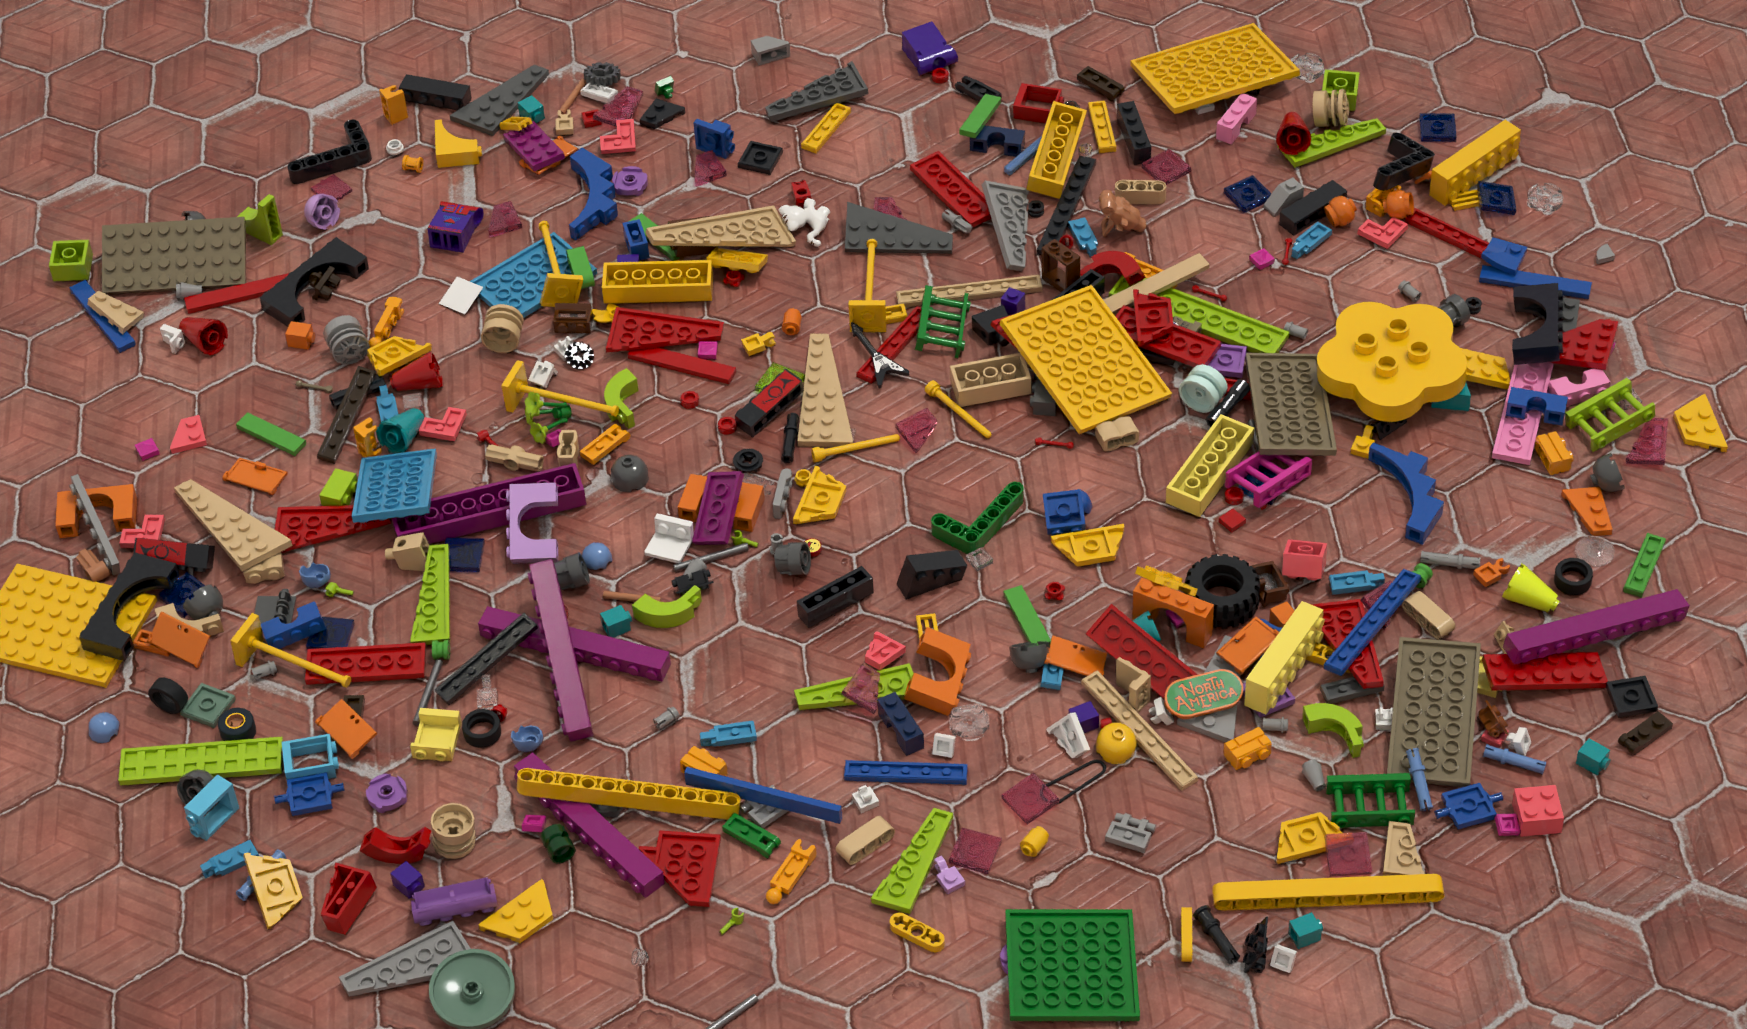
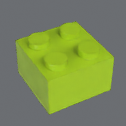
M1325 69L1322 91L1327 90L1329 98H1331L1332 90H1337V93H1339L1340 89H1345L1349 101V111H1355L1360 72Z
M89 240L53 241L49 262L53 281L89 280L93 259Z

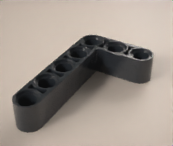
M354 119L344 123L348 145L290 162L287 166L290 181L294 184H300L369 163L372 160L370 145L360 123Z
M1393 133L1387 151L1398 159L1378 168L1373 186L1378 190L1385 191L1429 172L1435 156L1434 152L1402 133Z

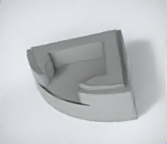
M1604 244L1598 249L1596 255L1597 264L1615 259V255L1608 244Z

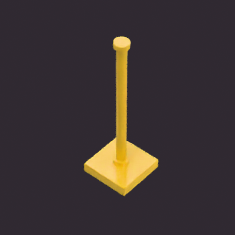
M541 221L538 226L543 234L553 273H547L540 304L541 306L555 307V303H578L583 276L560 273L549 233V223Z
M869 239L867 240L868 258L865 300H849L850 332H852L851 322L863 328V332H886L887 330L885 300H872L877 241Z
M519 360L515 362L501 385L506 411L511 413L515 411L524 394H529V392L538 393L540 397L610 413L614 417L619 413V406L617 405L609 406L528 386L524 362Z
M251 613L230 640L237 666L243 667L253 653L259 649L341 683L345 688L351 683V677L348 675L342 676L263 643L264 638L259 615Z

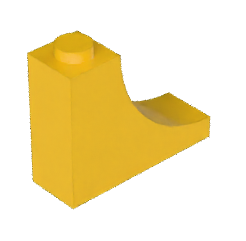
M442 119L435 120V149L438 168L480 164L479 157H482V147L478 146L477 139L470 140L453 136L444 128Z

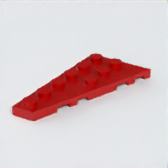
M616 307L606 345V353L699 343V341H721L724 322Z
M354 505L278 507L275 530L291 540L292 546L281 551L283 553L391 524V518L371 520L365 523H353L352 512Z
M1361 599L1311 604L1323 609V619H1325L1322 627L1323 638L1333 651L1338 648L1365 615ZM1371 640L1348 668L1363 689L1384 686L1373 640Z

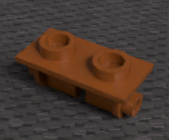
M1486 700L1485 702L1488 706L1479 711L1478 717L1485 725L1490 736L1498 737L1504 731L1508 736L1509 733L1505 728L1508 724L1495 705L1491 707Z

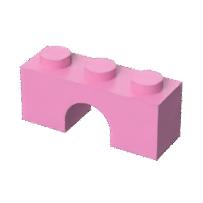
M1244 93L1240 94L1217 122L1216 139L1232 145L1240 135L1242 122L1249 124L1256 115L1257 98Z
M1591 369L1583 371L1581 384L1571 383L1566 376L1549 381L1547 393L1567 396V407H1569L1570 405L1585 402L1610 387V381L1603 370Z

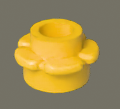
M806 469L797 471L794 481L798 486H807L811 477L810 471Z

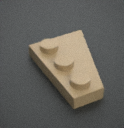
M97 291L88 298L87 305L100 316L108 318V322L112 326L116 325L122 334L143 319L144 312L103 292Z
M1389 821L1383 876L1425 874L1422 870L1420 856L1417 853L1411 825Z

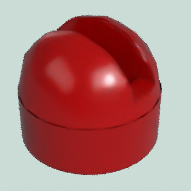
M1063 235L1059 240L1060 243L1069 249L1074 245V239L1071 235ZM1066 238H1069V245H1066Z
M497 704L492 708V711L498 715L500 722L504 721L508 713L507 708L503 707L502 704Z

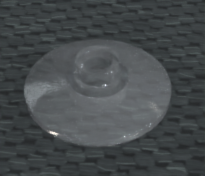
M1587 536L1580 539L1575 546L1577 558L1586 561L1593 567L1607 565L1614 558L1615 550L1613 545L1603 537Z

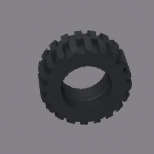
M1215 554L1211 555L1210 558L1204 557L1200 562L1197 561L1193 564L1192 568L1187 572L1185 584L1198 589L1193 597L1214 604L1213 628L1222 627V629H1227L1229 626H1232V628L1237 627L1239 623L1244 624L1248 621V618H1252L1258 609L1260 596L1259 576L1256 570L1249 566L1248 562L1239 560V557H1229L1228 554H1223L1222 556ZM1223 586L1231 588L1237 593L1230 596H1216L1207 590Z

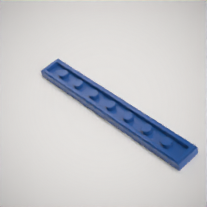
M1403 569L1324 663V669L1342 676L1421 581V575Z
M686 767L684 772L686 785L733 792L738 794L740 799L838 824L842 821L841 805L691 767Z

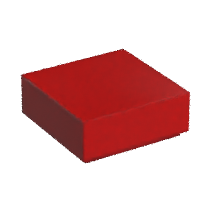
M598 109L581 113L585 128L602 125Z
M1232 508L1219 517V523L1232 533L1246 524V518Z

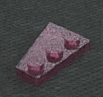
M629 86L625 87L614 97L613 101L609 104L606 103L601 111L593 114V120L617 127L616 120L631 119L643 96V91Z
M1653 418L1645 423L1640 432V437L1632 446L1631 453L1626 457V464L1665 465L1668 418Z

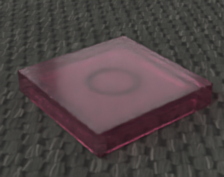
M1170 149L1142 163V169L1155 180L1163 181L1166 185L1191 172V167Z
M1034 772L1001 795L1003 801L1027 825L1059 803V798Z
M962 827L949 857V864L989 874L1002 843V838Z
M1367 832L1326 834L1324 836L1329 876L1367 875L1372 873Z

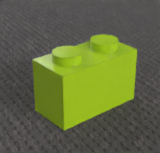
M335 468L319 495L321 505H350L351 498L356 493L357 488L356 473Z

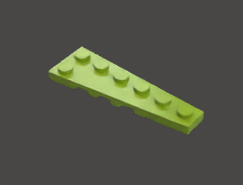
M1376 118L1353 125L1342 126L1340 130L1336 131L1329 129L1325 130L1323 134L1315 135V133H1312L1311 144L1305 152L1302 151L1298 155L1282 153L1296 168L1386 134V128Z
M429 545L422 579V589L419 594V604L416 609V619L411 634V643L425 642L426 645H432L433 640H438L439 642L444 640L450 641L449 545Z
M910 663L796 689L794 690V695L799 710L876 703L877 699L896 692L900 700H905L903 699L913 671Z
M933 808L919 831L911 839V844L902 852L897 864L893 865L887 878L883 879L872 895L871 903L904 913H911L953 820V813Z

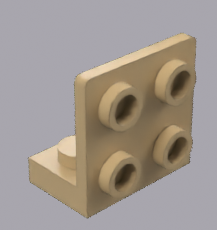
M1119 657L1116 660V684L1129 692L1128 702L1139 713L1150 702L1151 676L1146 671L1134 666L1130 661Z

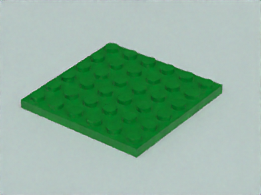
M1005 909L1010 1021H1140L1132 909Z

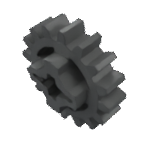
M593 63L592 66H587L584 69V80H586V83L591 85L597 84L598 87L600 85L605 87L612 85V83H618L621 77V70L618 69V66H614L613 63Z

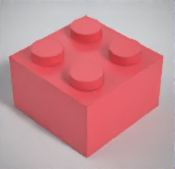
M1288 539L1283 553L1282 575L1288 578L1305 577L1308 580L1321 579L1326 566L1327 543Z
M1556 785L1514 788L1512 806L1514 814H1517L1520 837L1562 833L1564 815Z

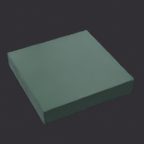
M201 683L182 708L180 714L183 717L215 728L220 716L229 710L236 698L233 694Z

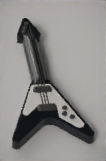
M851 322L853 337L857 336L872 356L878 388L882 387L887 373L909 376V370L877 352L864 335L863 328Z

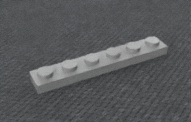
M78 474L71 476L72 484L69 485L71 494L73 496L76 495L77 507L84 512V522L91 527L89 529L91 537L98 542L96 544L97 550L100 555H104L103 561L107 568L111 570L112 575L119 574V561Z

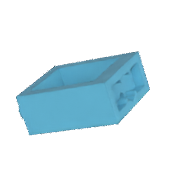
M330 734L282 742L286 780L327 772L328 779L336 777V769H339L338 758L334 757V753H337L336 742L331 740ZM327 751L328 764L294 769L293 757Z
M216 775L184 807L190 832L195 837H201L207 841L239 809L231 782ZM218 802V804L208 814H206Z

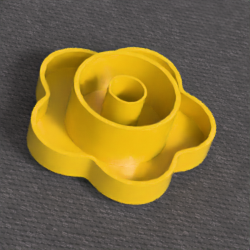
M1361 302L1344 309L1337 318L1336 336L1327 341L1320 348L1317 355V379L1323 389L1335 396L1353 399L1360 410L1367 416L1384 422H1396L1407 419L1417 413L1425 403L1440 402L1453 398L1462 391L1466 383L1467 359L1461 348L1453 343V323L1443 310L1427 304H1412L1400 308H1392L1377 302Z

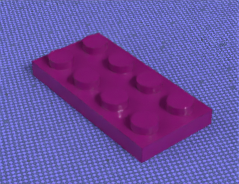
M534 121L532 122L533 124L527 125V127L522 128L520 131L510 130L503 134L504 140L533 171H537L565 158L564 152Z
M741 471L708 472L692 539L695 545L728 544L744 477Z

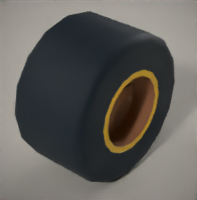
M231 708L225 711L218 720V729L223 741L253 739L256 734L253 715L245 708Z

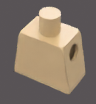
M424 533L397 537L393 548H386L385 558L387 560L395 559L402 570L425 571L429 544Z

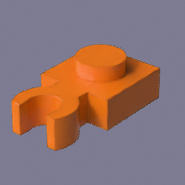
M1500 558L1494 565L1488 562L1474 570L1473 575L1484 587H1487L1499 581L1501 575L1509 573L1510 565L1502 567L1504 559Z

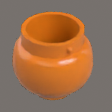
M1403 190L1390 192L1387 198L1383 200L1384 213H1388L1390 218L1393 217L1399 220L1413 215L1414 199L1412 193Z
M1337 196L1330 200L1328 205L1324 207V211L1329 222L1335 228L1339 225L1346 226L1350 224L1355 218L1357 208L1351 198L1347 199L1345 196Z

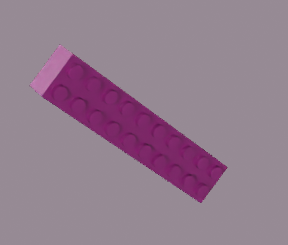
M576 463L431 498L430 513L420 516L410 515L404 518H392L396 537L424 533L428 544L508 525L510 520H507L506 510L510 509V502H507L506 491L510 490V484L556 483L558 486V506L531 508L524 513L521 521L587 505L584 487Z

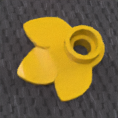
M609 303L606 310L592 309L594 320L600 323H612L615 309L619 306Z

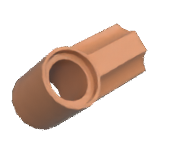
M83 549L79 551L76 559L84 569L88 580L99 582L110 576L106 564L102 560L99 561L91 550Z

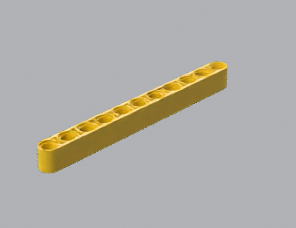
M523 768L517 773V791L524 796L726 820L734 813L739 815L740 796L733 792Z
M1438 874L1221 882L1212 887L1214 907L1221 911L1438 902L1445 897L1442 877Z

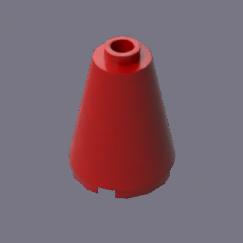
M1289 112L1284 116L1276 134V143L1279 149L1288 155H1298L1302 151L1305 152L1311 144V133L1300 115L1296 112Z
M186 317L179 324V329L182 330L183 335L202 353L214 355L224 348L225 344L223 343L225 338H228V330L223 322L216 319Z
M429 352L393 373L390 383L392 388H396L397 391L443 387V378L439 374L440 367L435 355Z

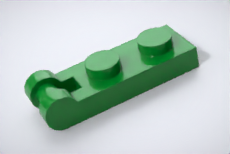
M736 813L722 826L724 833L757 850L765 858H769L773 853L772 850L781 844V840L777 836Z

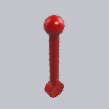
M1291 238L1285 240L1286 250L1282 260L1283 265H1288L1289 263L1288 254L1290 245H1292Z
M1197 285L1192 286V292L1194 293L1200 292L1218 298L1222 302L1227 300L1226 295H1218L1200 289Z
M1040 437L1035 439L1036 445L1049 444L1065 446L1068 449L1074 447L1073 442L1047 441Z

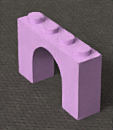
M510 484V490L506 491L507 502H510V509L506 510L507 520H510V528L506 529L507 539H510V546H507L506 550L507 558H510L512 564L538 563L552 559L553 562H558V542L556 539L534 540L527 538L520 531L521 518L529 509L540 506H558L557 484Z

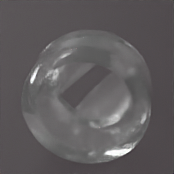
M1089 143L1081 144L1078 154L1084 157H1091L1092 146Z
M635 948L631 957L632 965L644 966L649 960L648 953L643 949Z

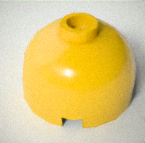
M1110 723L1104 726L1098 733L1095 743L1096 751L1108 763L1123 764L1134 756L1137 746L1136 735L1125 724Z

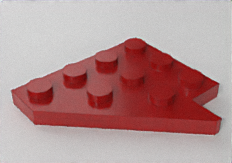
M1599 319L1564 332L1563 353H1560V361L1549 363L1606 370L1619 321Z
M659 830L656 847H638L647 858L663 871L664 880L689 906L710 907L721 834Z

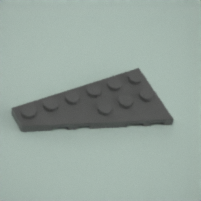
M851 61L847 63V67L836 69L834 74L830 76L824 75L805 85L804 90L792 92L791 96L787 99L781 98L765 107V111L771 122L778 121L786 117L796 116L800 113L869 94L868 88Z
M532 65L449 115L450 120L494 136L500 129L499 124L510 118L517 111L518 102L529 97L549 75V70Z
M847 202L845 252H868L867 240L875 239L877 241L875 253L952 254L953 234Z

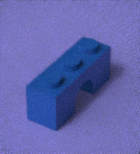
M1511 387L1506 416L1525 419L1528 411L1538 410L1544 414V423L1563 426L1568 397Z
M313 601L297 608L298 617L292 623L284 624L280 621L279 617L262 623L261 628L268 645L281 649L327 629L316 602Z

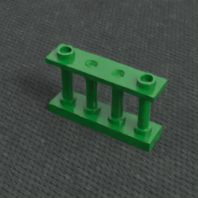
M926 285L922 299L915 350L922 351L924 344L931 343L956 348L955 358H958L960 351H964L965 341L962 340L966 312H969L971 301H968L969 293H965L963 302L936 297L935 294H932L933 286ZM939 304L961 309V315L934 310L930 305ZM936 317L959 322V328L931 323V320H928V318ZM934 330L958 335L957 341L929 336L926 331Z
M1410 773L1327 776L1326 794H1334L1336 812H1331V822H1334L1340 828L1389 826V821L1414 825L1415 809L1407 810L1405 792H1409ZM1396 792L1398 810H1386L1384 793ZM1363 793H1376L1378 811H1365ZM1342 794H1355L1357 811H1344Z

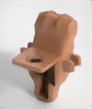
M1103 190L1100 193L1099 208L1106 215L1101 222L1103 237L1108 235L1114 225L1117 230L1122 232L1123 230L1143 232L1146 229V220L1141 217L1140 211L1124 197L1114 196L1111 190Z

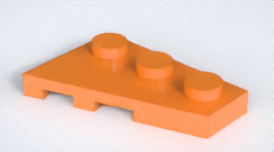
M1600 487L1562 490V497L1569 501L1571 509L1578 513L1581 517V522L1592 536L1612 535L1613 529Z

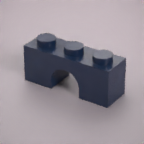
M984 126L976 138L970 137V151L987 153L989 147L1001 145L1004 147V155L1017 157L1024 150L1025 130Z
M896 692L877 699L878 715L887 728L891 726L894 728L897 743L904 754L908 756L924 749V733Z

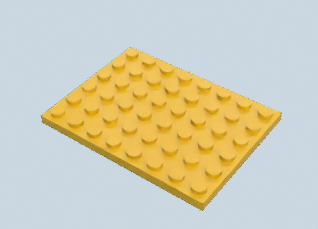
M1254 23L1130 60L1131 67L1174 114L1196 109L1206 104H1212L1222 99H1228L1238 94L1261 89L1264 86L1300 76V69Z
M1092 285L1011 315L1000 321V326L1078 434L1092 430L1103 422L1114 421L1170 398L1172 392Z
M16 564L0 590V662L107 688L122 660L83 650L79 637L81 631L88 625L91 616L97 611L100 602L107 596L108 590L112 585ZM141 593L127 602L120 611L116 625L122 631L130 634L132 641H134L157 602L156 596Z

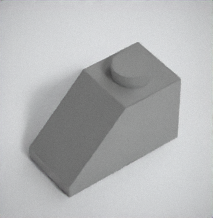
M764 36L751 40V52L758 65L790 57V45L788 41Z
M1293 177L1280 183L1264 203V208L1274 217L1280 215L1282 209L1303 198L1304 187Z

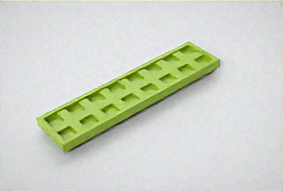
M283 737L121 749L118 781L120 786L180 781L179 779L186 773L196 769L205 770L213 777L219 775L222 778L281 774Z

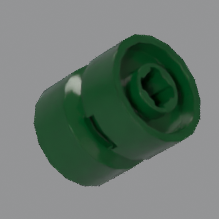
M551 825L541 833V841L544 847L547 848V853L553 863H564L575 855V846L563 825Z

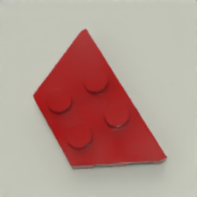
M1133 289L1138 346H1142L1174 331L1171 299L1159 297L1152 293L1144 295L1139 293V290Z

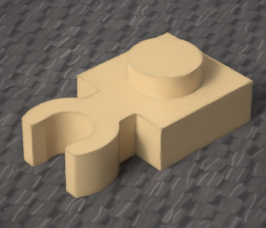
M570 109L567 110V114H561V110H558L556 135L574 134V123Z

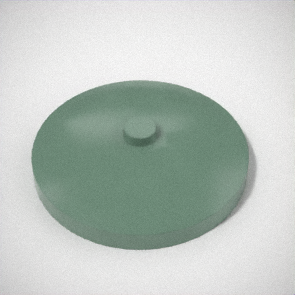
M468 949L450 955L437 966L430 980L429 997L436 1015L446 1024L457 1029H482L496 1023L508 1012L515 997V981L510 967L501 957L486 950Z

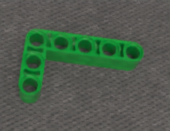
M1020 482L1009 483L970 527L942 513L933 515L931 518L933 537L968 555L979 553L1023 504V485Z

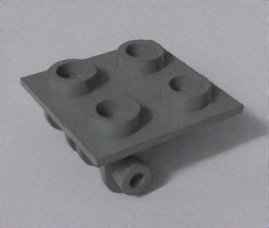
M282 589L279 592V596H258L254 614L259 615L260 624L279 617L280 621L284 624L292 623L296 596H291L288 589Z

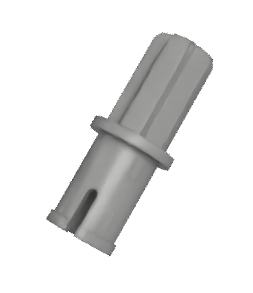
M949 209L942 213V219L950 223L954 229L957 228L965 234L971 232L972 225L963 220L962 216L954 214Z

